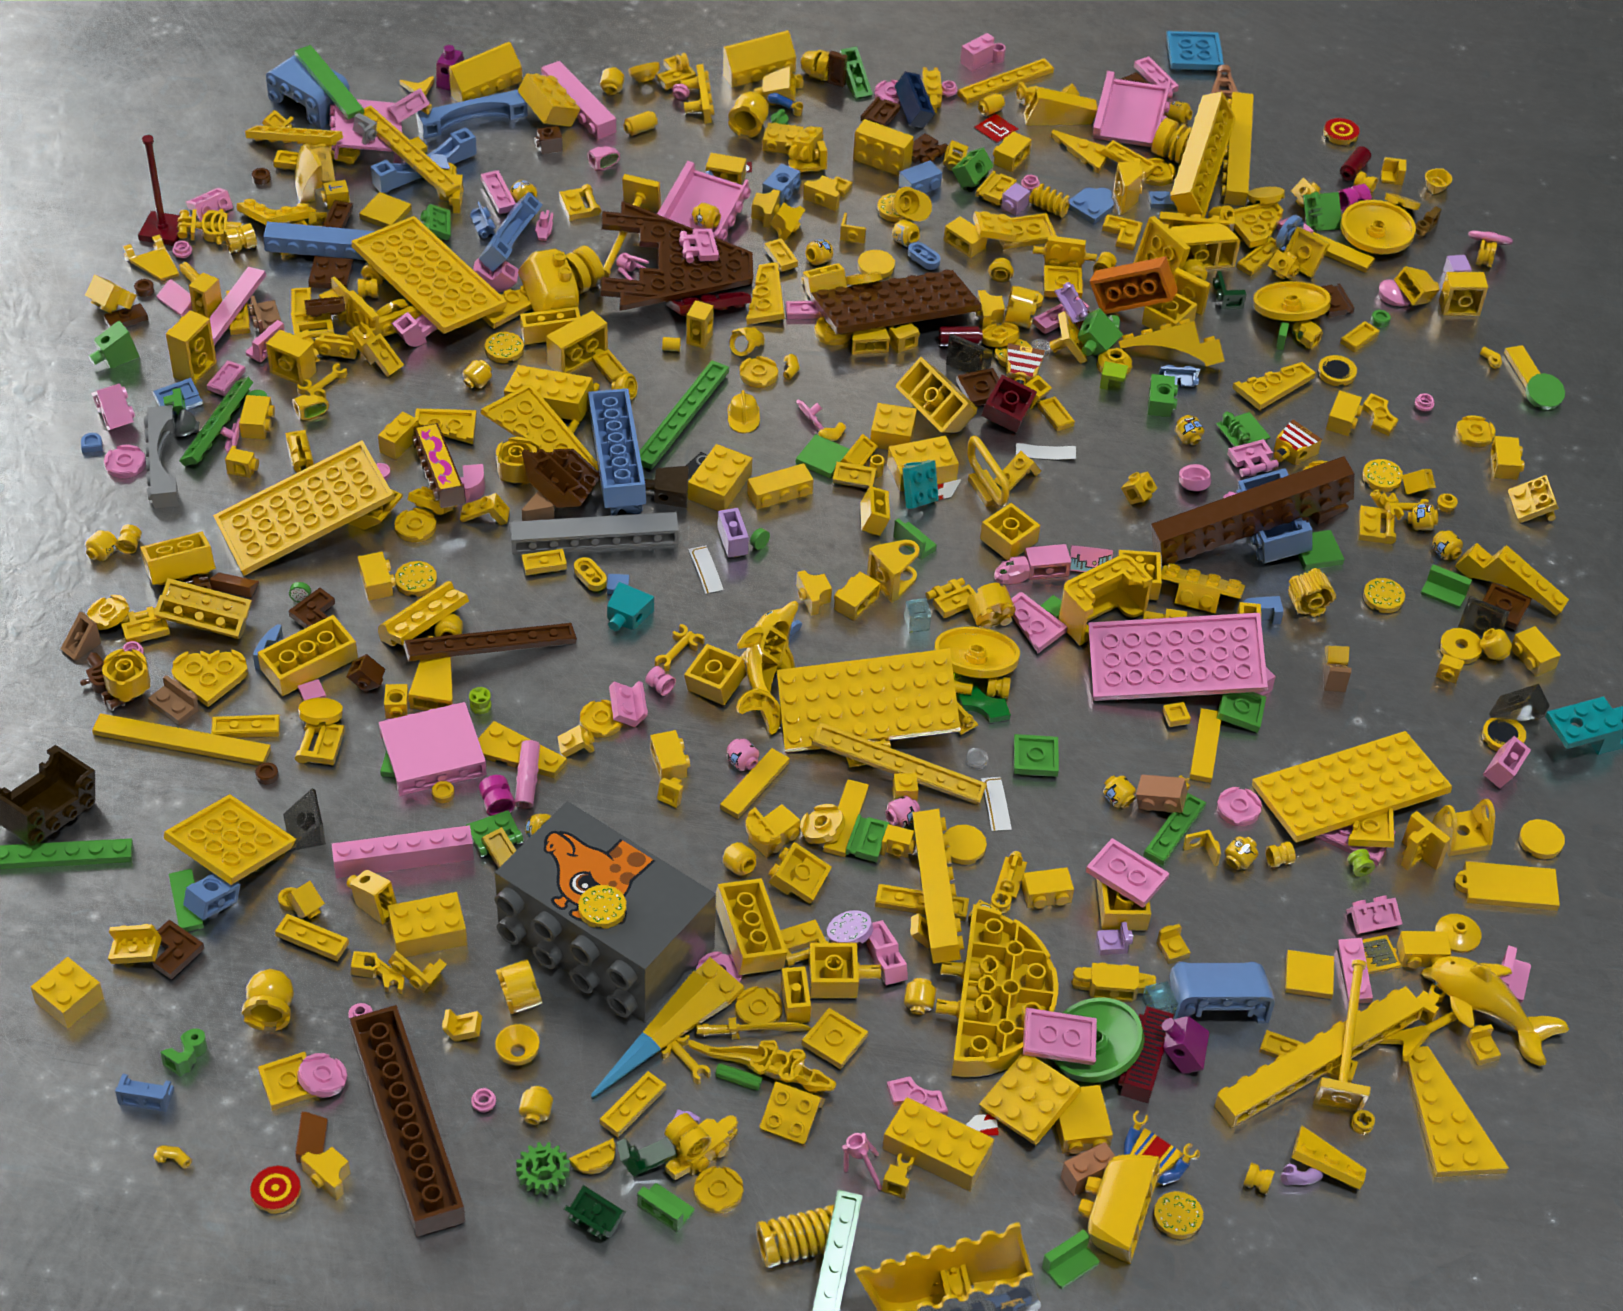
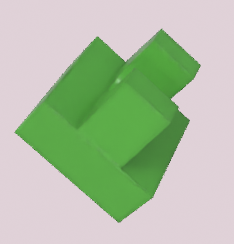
M181 388L172 389V395L165 396L163 399L164 405H172L173 411H176L179 415V412L182 409H186Z

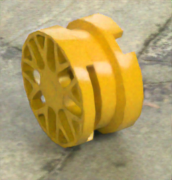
M1484 239L1481 240L1476 265L1485 264L1486 267H1492L1497 242L1492 241L1490 243Z

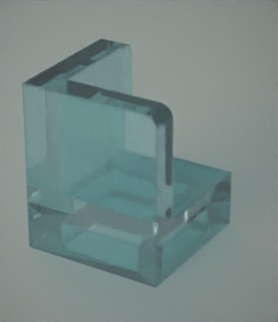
M926 598L909 600L905 603L904 619L909 633L930 630L932 613Z
M1168 981L1145 987L1143 995L1145 1006H1153V1008L1159 1010L1166 1009L1167 1012L1173 1013L1175 1016L1178 1003Z

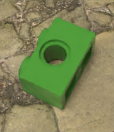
M983 147L970 151L952 171L961 188L968 186L973 188L980 183L979 180L989 174L988 171L994 165Z
M1151 375L1147 415L1171 418L1172 410H1176L1177 398H1174V396L1177 397L1178 385H1175V376Z

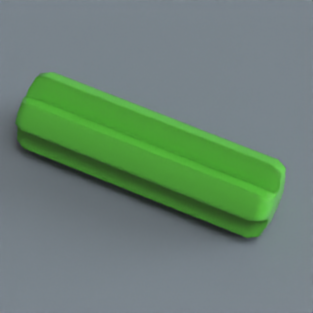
M722 1063L718 1064L715 1071V1076L754 1090H759L762 1084L761 1076Z

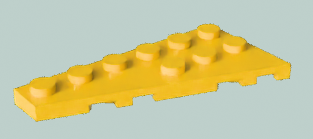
M531 383L481 409L480 414L514 436L529 439L531 444L536 446L537 451L539 449H543L545 452H553L554 449H574L599 471L598 462Z

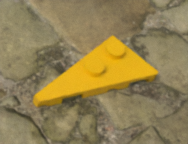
M1056 130L1051 132V137L1058 144L1062 142L1067 146L1068 152L1079 158L1084 164L1089 163L1092 165L1094 172L1099 174L1108 159L1107 156L1102 154L1104 145Z

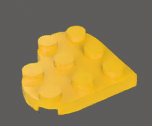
M232 649L231 652L220 653V650H217L211 654L200 651V654L185 652L173 661V668L171 670L173 680H178L182 687L188 691H193L198 700L207 707L234 688L248 675L245 657L240 652Z

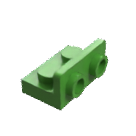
M429 204L427 209L422 211L420 221L438 238L448 241L451 236L450 210Z

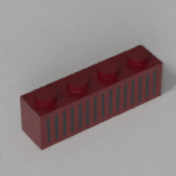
M1146 1006L1144 1015L1139 1014L1138 1017L1144 1031V1045L1135 1063L1127 1072L1121 1074L1118 1084L1123 1086L1121 1096L1149 1104L1164 1052L1166 1032L1162 1029V1024L1168 1018L1173 1019V1013Z

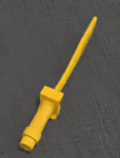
M736 1017L728 1018L729 1024L696 1025V1034H702V1036H709V1034H732V1040L740 1039L739 1031L811 1030V1027L794 1022L739 1025L736 1024Z

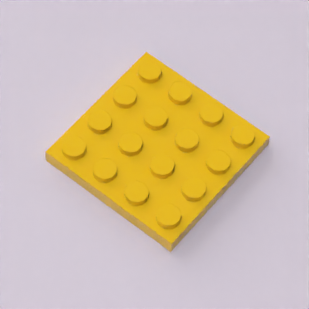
M231 794L164 831L163 838L230 885L295 847L297 840Z

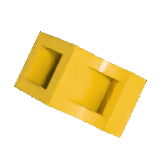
M823 175L817 181L807 180L804 184L803 199L836 211L839 208L840 193L838 192L839 181Z
M773 189L770 193L762 194L756 192L752 202L751 218L760 220L763 223V227L771 228L769 223L780 208V191Z
M785 203L781 205L769 223L778 232V239L782 238L785 242L792 232L795 233L801 225L798 221L805 212L803 207L799 205V207L793 208Z
M978 290L977 299L981 303V311H977L975 314L979 316L982 330L991 324L1003 323L1005 306L1002 296H992L986 290Z
M805 570L797 572L796 587L800 600L805 602L811 616L819 614L820 606L831 602L832 587L825 574L810 575Z
M331 1146L322 1154L307 1152L301 1157L303 1171L310 1177L314 1186L317 1188L322 1187L336 1201L344 1195L342 1182L351 1173L349 1161Z

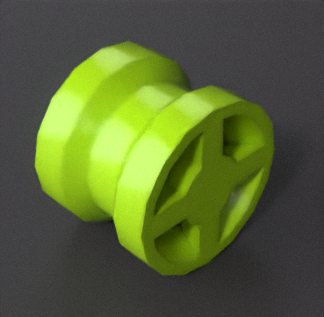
M485 687L472 689L469 693L470 710L478 715L488 713L492 707L490 691Z
M1358 849L1347 858L1349 864L1353 866V872L1357 877L1366 876L1375 869V864L1373 860L1369 859L1370 854L1366 849Z

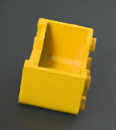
M1117 556L1065 582L1058 620L1067 626V633L1080 646L1089 641L1088 621L1116 607L1128 617H1138L1144 614V611H1147L1153 578L1131 556Z

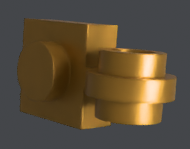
M1435 206L1430 212L1427 211L1423 220H1419L1415 224L1416 234L1423 236L1430 232L1437 225L1442 209Z

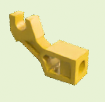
M353 952L351 975L374 978L379 975L382 978L385 992H389L391 985H397V993L403 994L404 977L402 974L396 973L391 967L380 960L377 953ZM365 963H366V964H371V965L374 964V967H372V966H365Z

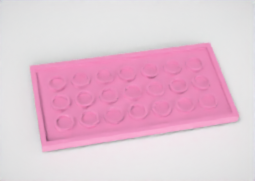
M1260 613L1088 623L1094 701L1268 691Z

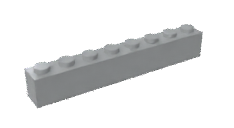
M677 512L510 522L512 554L536 553L556 549L576 551L679 544Z

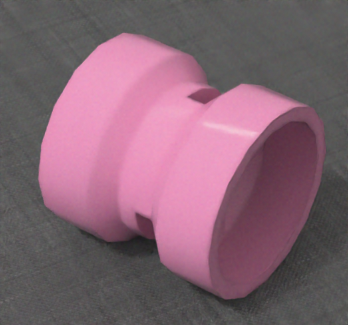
M656 666L649 671L645 682L650 687H655L660 695L665 696L674 688L676 679L670 674H665V670L660 666Z

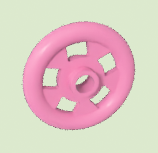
M1470 231L1468 234L1471 239L1478 241L1482 239L1490 243L1495 241L1499 245H1511L1513 243L1512 238L1493 232Z

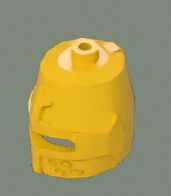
M823 50L806 51L800 60L802 71L811 78L827 81L830 52Z

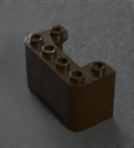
M57 745L47 750V754L50 755L46 763L41 762L39 764V773L12 791L6 787L0 788V826L30 846L41 843L43 839L58 831L60 827L69 821L74 820L79 814L91 808L95 803V770Z

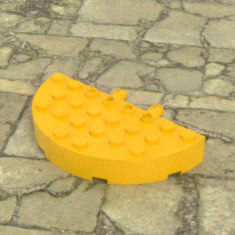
M973 904L966 961H963V963L942 962L940 975H952L963 979L961 1000L957 1002L937 998L935 1014H946L958 1018L951 1075L958 1077L985 1076L1009 1069L1023 1052L1026 1008L1055 1012L1058 997L1056 968H1054L1050 959V953L1037 935L1017 919L1013 921L1003 916V912Z

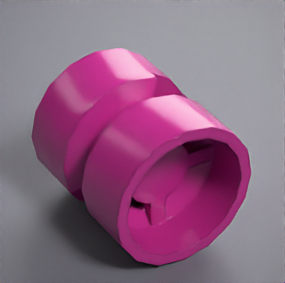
M1365 184L1338 191L1340 209L1343 213L1350 205L1356 202L1371 200L1370 190Z
M491 775L480 782L479 791L482 799H484V805L489 816L507 810L511 813L514 810L515 801L505 776Z

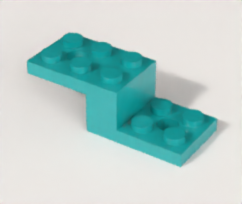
M1604 696L1550 710L1546 713L1545 718L1566 749L1588 743L1591 744L1598 755L1623 749V706L1612 709Z

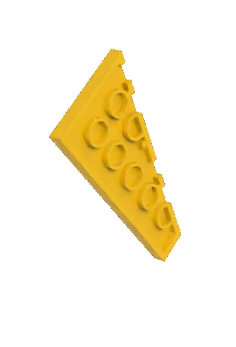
M1420 1046L1409 1060L1405 1062L1435 1177L1507 1173L1509 1168L1430 1048L1428 1046Z

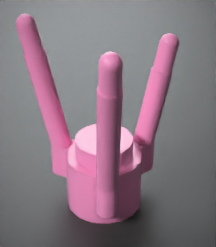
M624 252L617 258L616 265L619 267L618 272L623 274L626 279L633 280L627 272L633 271L635 267L639 269L640 267L646 268L635 261L648 264L649 261Z
M865 1133L850 1135L846 1140V1145L842 1146L844 1151V1172L849 1170V1154L856 1159H863L877 1189L882 1190L878 1176L867 1155L870 1150L875 1156H878V1151L867 1139Z

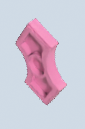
M910 1076L887 1082V1089L894 1106H901L905 1098L908 1097L948 1116V1109L940 1090L930 1091L923 1089L915 1084Z

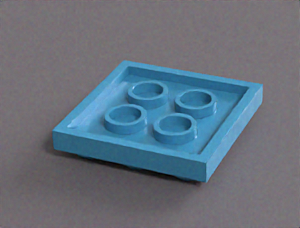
M1167 31L1166 39L1171 69L1215 71L1220 65H1224L1218 32Z

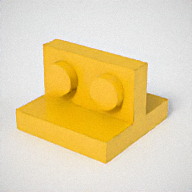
M1414 812L1410 816L1402 843L1407 847L1402 853L1404 857L1401 866L1408 871L1423 859L1437 870L1442 866L1451 838L1419 812Z

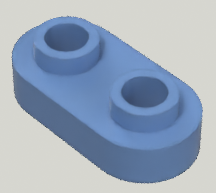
M913 242L909 245L908 256L928 270H933L940 266L941 257L934 250L921 242Z

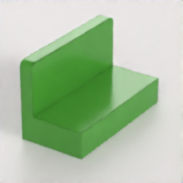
M899 518L895 520L893 537L898 541L912 540L916 542L920 548L918 555L920 560L936 551L937 545L910 522L905 524ZM907 545L905 546L912 553L915 552L913 547Z
M1433 564L1421 594L1460 609L1468 594L1472 579Z
M655 1183L650 1189L643 1186L637 1193V1206L675 1232H678L694 1214V1208L658 1183Z
M1084 1229L1044 1255L1042 1268L1060 1289H1063L1099 1265V1259L1088 1248L1090 1236Z

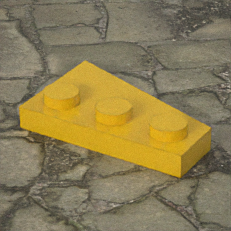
M1301 1125L1292 1158L1360 1190L1364 1183L1367 1169Z

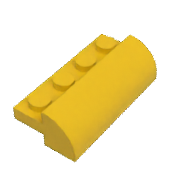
M168 578L163 593L159 597L154 617L240 639L246 628V620L252 600Z
M446 581L378 626L380 640L391 646L397 643L404 645V640L413 639L468 603L467 594L454 589L451 581Z

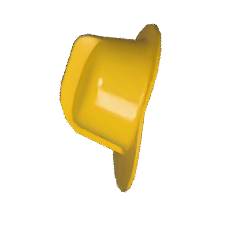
M905 186L900 188L894 197L890 199L895 212L913 221H923L932 212L930 198L925 193Z
M742 390L741 394L735 395L728 405V423L738 433H749L756 430L759 426V406L752 395L746 394Z

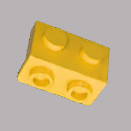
M322 332L320 338L316 337L315 347L320 355L356 358L358 348L355 342H352L347 335Z
M142 924L110 927L109 933L114 939L108 956L111 964L155 962L162 938L153 925Z

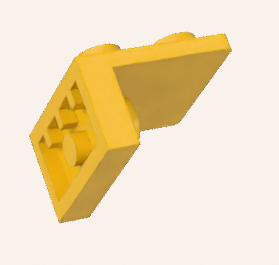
M775 1081L760 1128L805 1144L818 1107H823L825 1098Z

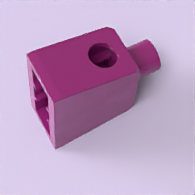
M453 45L444 46V52L436 63V88L451 91L449 67L464 61L463 52L455 50Z
M1187 1016L1177 1019H1166L1162 1024V1029L1166 1032L1164 1041L1166 1053L1183 1074L1204 1070L1209 1031Z

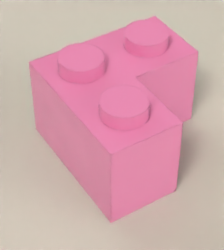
M120 383L91 393L97 411L102 413L107 430L134 422L135 414L131 406L128 407L126 401L128 398L125 387H121Z

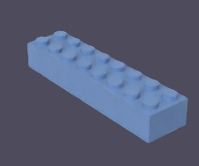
M628 388L588 392L589 412L605 508L646 504L645 480Z

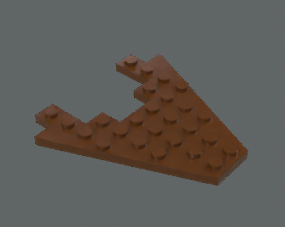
M621 201L620 213L602 211L601 230L639 233L640 247L658 248V269L640 267L639 280L601 277L600 296L620 298V311L753 283V252L714 237L719 253L718 261H699L698 256H693L694 261L688 263L686 258L683 257V247L680 245L679 238L681 231H686L687 235H692L693 228L625 201Z

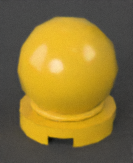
M756 92L743 93L735 101L734 107L728 114V125L734 133L739 136L740 134L748 135V138L760 133L763 123L768 117L769 105L765 98Z
M271 968L259 971L249 981L246 987V1001L243 1004L242 1014L244 1015V1022L252 1028L264 1031V1027H276V1031L285 1028L289 1024L291 1016L289 1006L294 998V990L291 980L282 971Z

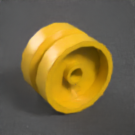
M583 245L573 250L572 253L565 254L575 278L579 295L588 291L590 287L599 285L601 277H605L603 265L597 254L590 247Z

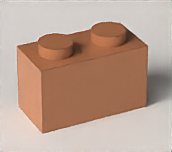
M1141 775L1136 792L1138 808L1148 811L1182 813L1188 793L1186 780L1180 777Z
M1104 1142L1065 1161L1061 1178L1072 1195L1076 1196L1085 1191L1088 1177L1102 1179L1107 1164L1115 1155L1107 1143Z

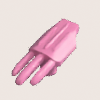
M549 210L546 211V214L543 211L541 212L536 224L535 232L539 241H547L552 232L553 212L550 214L548 222Z
M798 399L796 403L807 418L818 429H824L815 416L822 409L821 406L816 403L809 408L803 401Z
M240 417L233 424L231 430L223 427L220 431V434L227 437L225 444L226 453L230 451L232 445H237L240 435Z

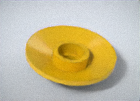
M1445 915L1439 919L1435 927V931L1447 932L1451 951L1466 953L1476 949L1480 944L1482 934L1479 926L1474 920L1465 915Z

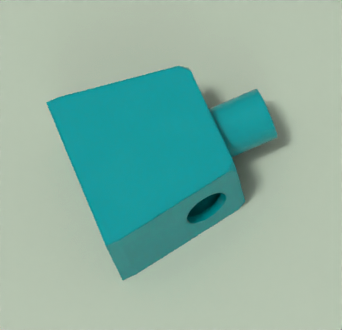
M619 582L607 605V619L610 621L608 623L609 628L613 631H619L622 626L630 630L636 629L654 612V596Z

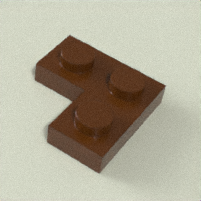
M319 587L288 611L289 617L304 628H307L328 617L324 612L335 604V598Z
M168 920L157 930L162 938L160 945L166 948V950L153 962L154 968L168 978L173 979L205 949L204 943L171 920Z

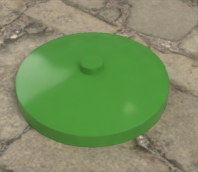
M1091 998L1080 1001L1062 1012L1097 1018L1096 1062L1094 1066L1052 1059L1056 1067L1067 1077L1090 1083L1106 1081L1128 1070L1141 1054L1144 1045L1143 1027L1136 1012L1127 1004L1111 998Z

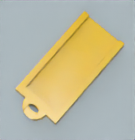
M1465 861L1464 870L1458 872L1455 877L1456 889L1466 894L1467 903L1558 911L1560 907L1556 869Z

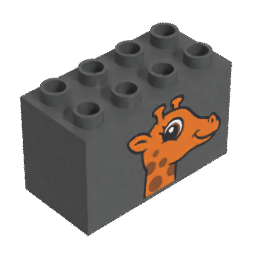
M566 801L495 872L496 897L494 900L498 913V924L496 927L500 936L512 945H517L521 942L531 948L535 958L543 966L553 969L557 965L569 973L572 982L581 991L591 993L595 990L607 998L611 1009L622 1017H629L632 1014L646 1023L696 969L699 960L706 954L711 953L715 948L716 893L569 801ZM597 885L615 887L623 893L626 899V912L623 920L616 926L608 929H602V927L597 926L595 928L590 927L582 921L579 915V899L587 889Z

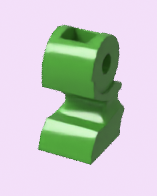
M190 1029L181 1035L182 1053L175 1051L173 1048L161 1051L163 1065L180 1077L185 1073H190L193 1064L196 1063V1057L202 1056L207 1051L206 1036L201 1029Z

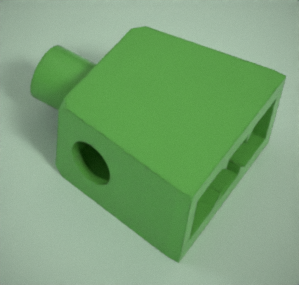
M1099 308L1088 313V316L1085 317L1078 333V339L1084 344L1082 348L1084 355L1096 356L1106 352L1123 334Z
M120 320L94 339L98 350L88 355L94 365L105 361L109 368H115L140 357L129 331Z

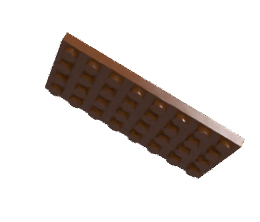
M949 269L936 273L927 272L924 275L918 276L909 275L899 279L891 278L886 281H875L868 284L836 287L830 290L821 289L810 294V300L836 335L981 311L979 300L959 276Z

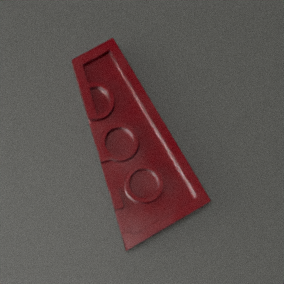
M745 292L719 294V298H716L714 295H701V299L687 297L682 298V301L672 300L666 302V306L681 316H687L695 300L713 305L716 310H726L729 306L740 308L752 302L751 295Z

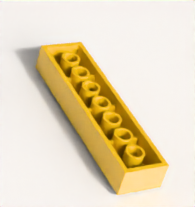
M1223 92L1202 96L1187 146L1174 180V186L1170 192V198L1175 203L1178 213H1184L1186 217L1201 214L1205 218L1236 120Z

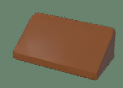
M220 572L210 579L212 590L252 598L259 584L257 580Z
M301 1112L295 1152L297 1163H301V1157L307 1152L312 1154L324 1153L328 1124L327 1118L309 1112Z

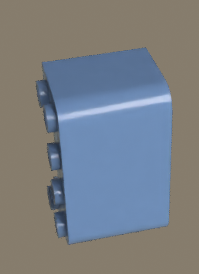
M295 55L266 74L268 97L271 101L280 103L283 101V94L287 95L296 102L306 106L307 119L311 124L322 128L330 123V105H334V102ZM332 70L335 73V75L340 79V81L345 85V87L350 91L347 79L343 75Z
M1284 468L1238 481L1239 490H1236V494L1288 476L1287 470ZM1301 517L1290 523L1273 527L1270 530L1259 531L1250 537L1252 545H1256L1258 560H1262L1265 564L1312 551V528L1310 523L1306 522V520L1303 521Z

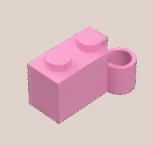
M986 33L962 46L960 63L970 71H974L992 61L1001 63L1005 59L1006 47L1002 43L994 44L995 38Z

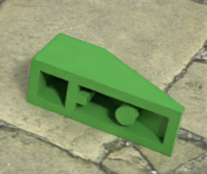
M858 47L841 49L839 53L848 55L846 84L854 98L859 99L872 96L873 94Z

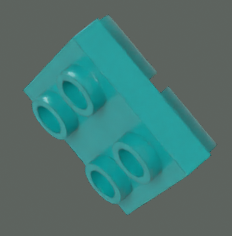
M935 460L904 464L903 479L906 508L913 509L939 500Z

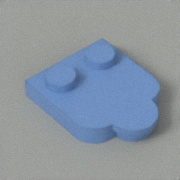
M1085 188L1069 200V210L1093 225L1111 213L1114 206L1112 192L1107 188Z

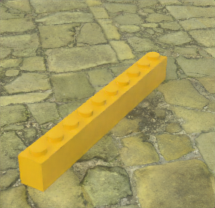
M1406 986L1400 990H1392L1381 1001H1373L1362 1012L1358 1010L1352 1058L1420 1019L1424 1006ZM1346 1021L1335 1023L1329 1031L1316 1034L1306 1044L1300 1043L1289 1054H1281L1273 1063L1268 1066L1266 1064L1262 1065L1249 1077L1247 1075L1243 1076L1230 1088L1228 1086L1222 1088L1217 1093L1214 1107L1230 1127L1234 1128L1325 1075L1329 1070L1337 1068L1341 1065Z

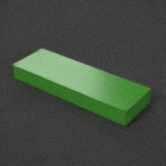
M192 869L169 873L179 926L187 932L203 929L202 919L183 905L186 887L195 883Z

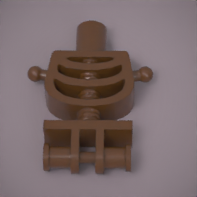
M91 653L87 657V662L91 666V668L86 670L88 679H82L80 685L86 686L90 683L92 690L102 695L103 703L107 704L111 711L118 706H125V702L112 696L107 691L102 672L103 659L98 653Z

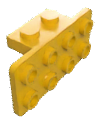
M1176 564L1164 565L1161 571V579L1179 583L1175 599L1176 604L1216 613L1220 594L1241 598L1245 589V585L1241 584L1242 582L1239 580L1229 579L1228 581L1221 579V576L1216 574H1209L1208 576L1201 574V571L1196 569H1180V566Z

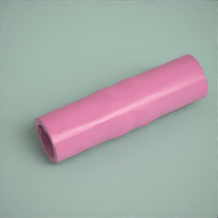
M525 740L521 744L515 794V806L521 809H530L534 804L540 744L537 741Z

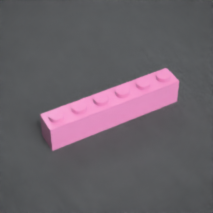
M560 61L541 67V75L556 77L560 85L567 90L569 96L576 101V104L581 109L576 118L580 124H583L588 129L590 134H593L599 140L616 133V118Z
M470 825L332 843L336 878L350 877L352 875L358 876L365 870L380 873L474 860Z

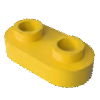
M582 557L574 562L575 575L588 589L601 591L606 587L607 576L592 559Z

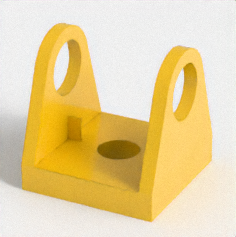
M900 540L869 548L867 575L880 582V591L891 603L898 600L917 579L915 569L909 565L918 557L920 548L912 540ZM907 545L913 547L915 552L911 555H904L899 551V548ZM903 571L911 573V579L900 580Z
M1482 799L1472 810L1457 813L1452 805H1445L1434 816L1433 824L1451 838L1447 849L1448 857L1491 849L1495 825V810L1489 799ZM1486 806H1487L1488 811H1489V819L1487 818V815H1486ZM1462 830L1466 832L1467 835H1460L1457 831Z

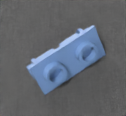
M478 201L479 208L473 209L470 216L479 237L487 238L490 234L495 235L494 229H496L493 220L489 219L491 214L487 207L483 208Z
M1166 365L1160 368L1158 375L1175 376V385H1177V379H1181V386L1195 387V385H1199V378L1197 377L1200 369L1192 366L1179 368L1173 365Z

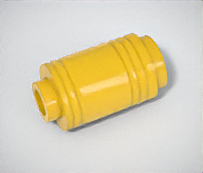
M646 111L626 118L623 128L626 133L633 136L655 128L658 120L653 111Z

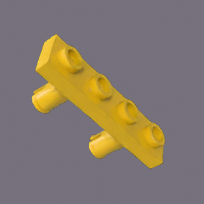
M703 64L696 65L698 74L696 78L680 81L689 90H700L701 98L697 101L684 102L685 114L692 112L703 113L705 124L712 123L711 115L715 114L710 82H708V71H704Z

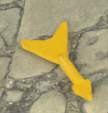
M434 76L420 83L400 80V85L410 92L421 88L426 97L434 83ZM432 104L421 109V111L429 114L432 110Z
M1452 1011L1425 1026L1400 1030L1378 1044L1403 1045V1061H1408L1430 1036V1033L1457 1020V1017Z

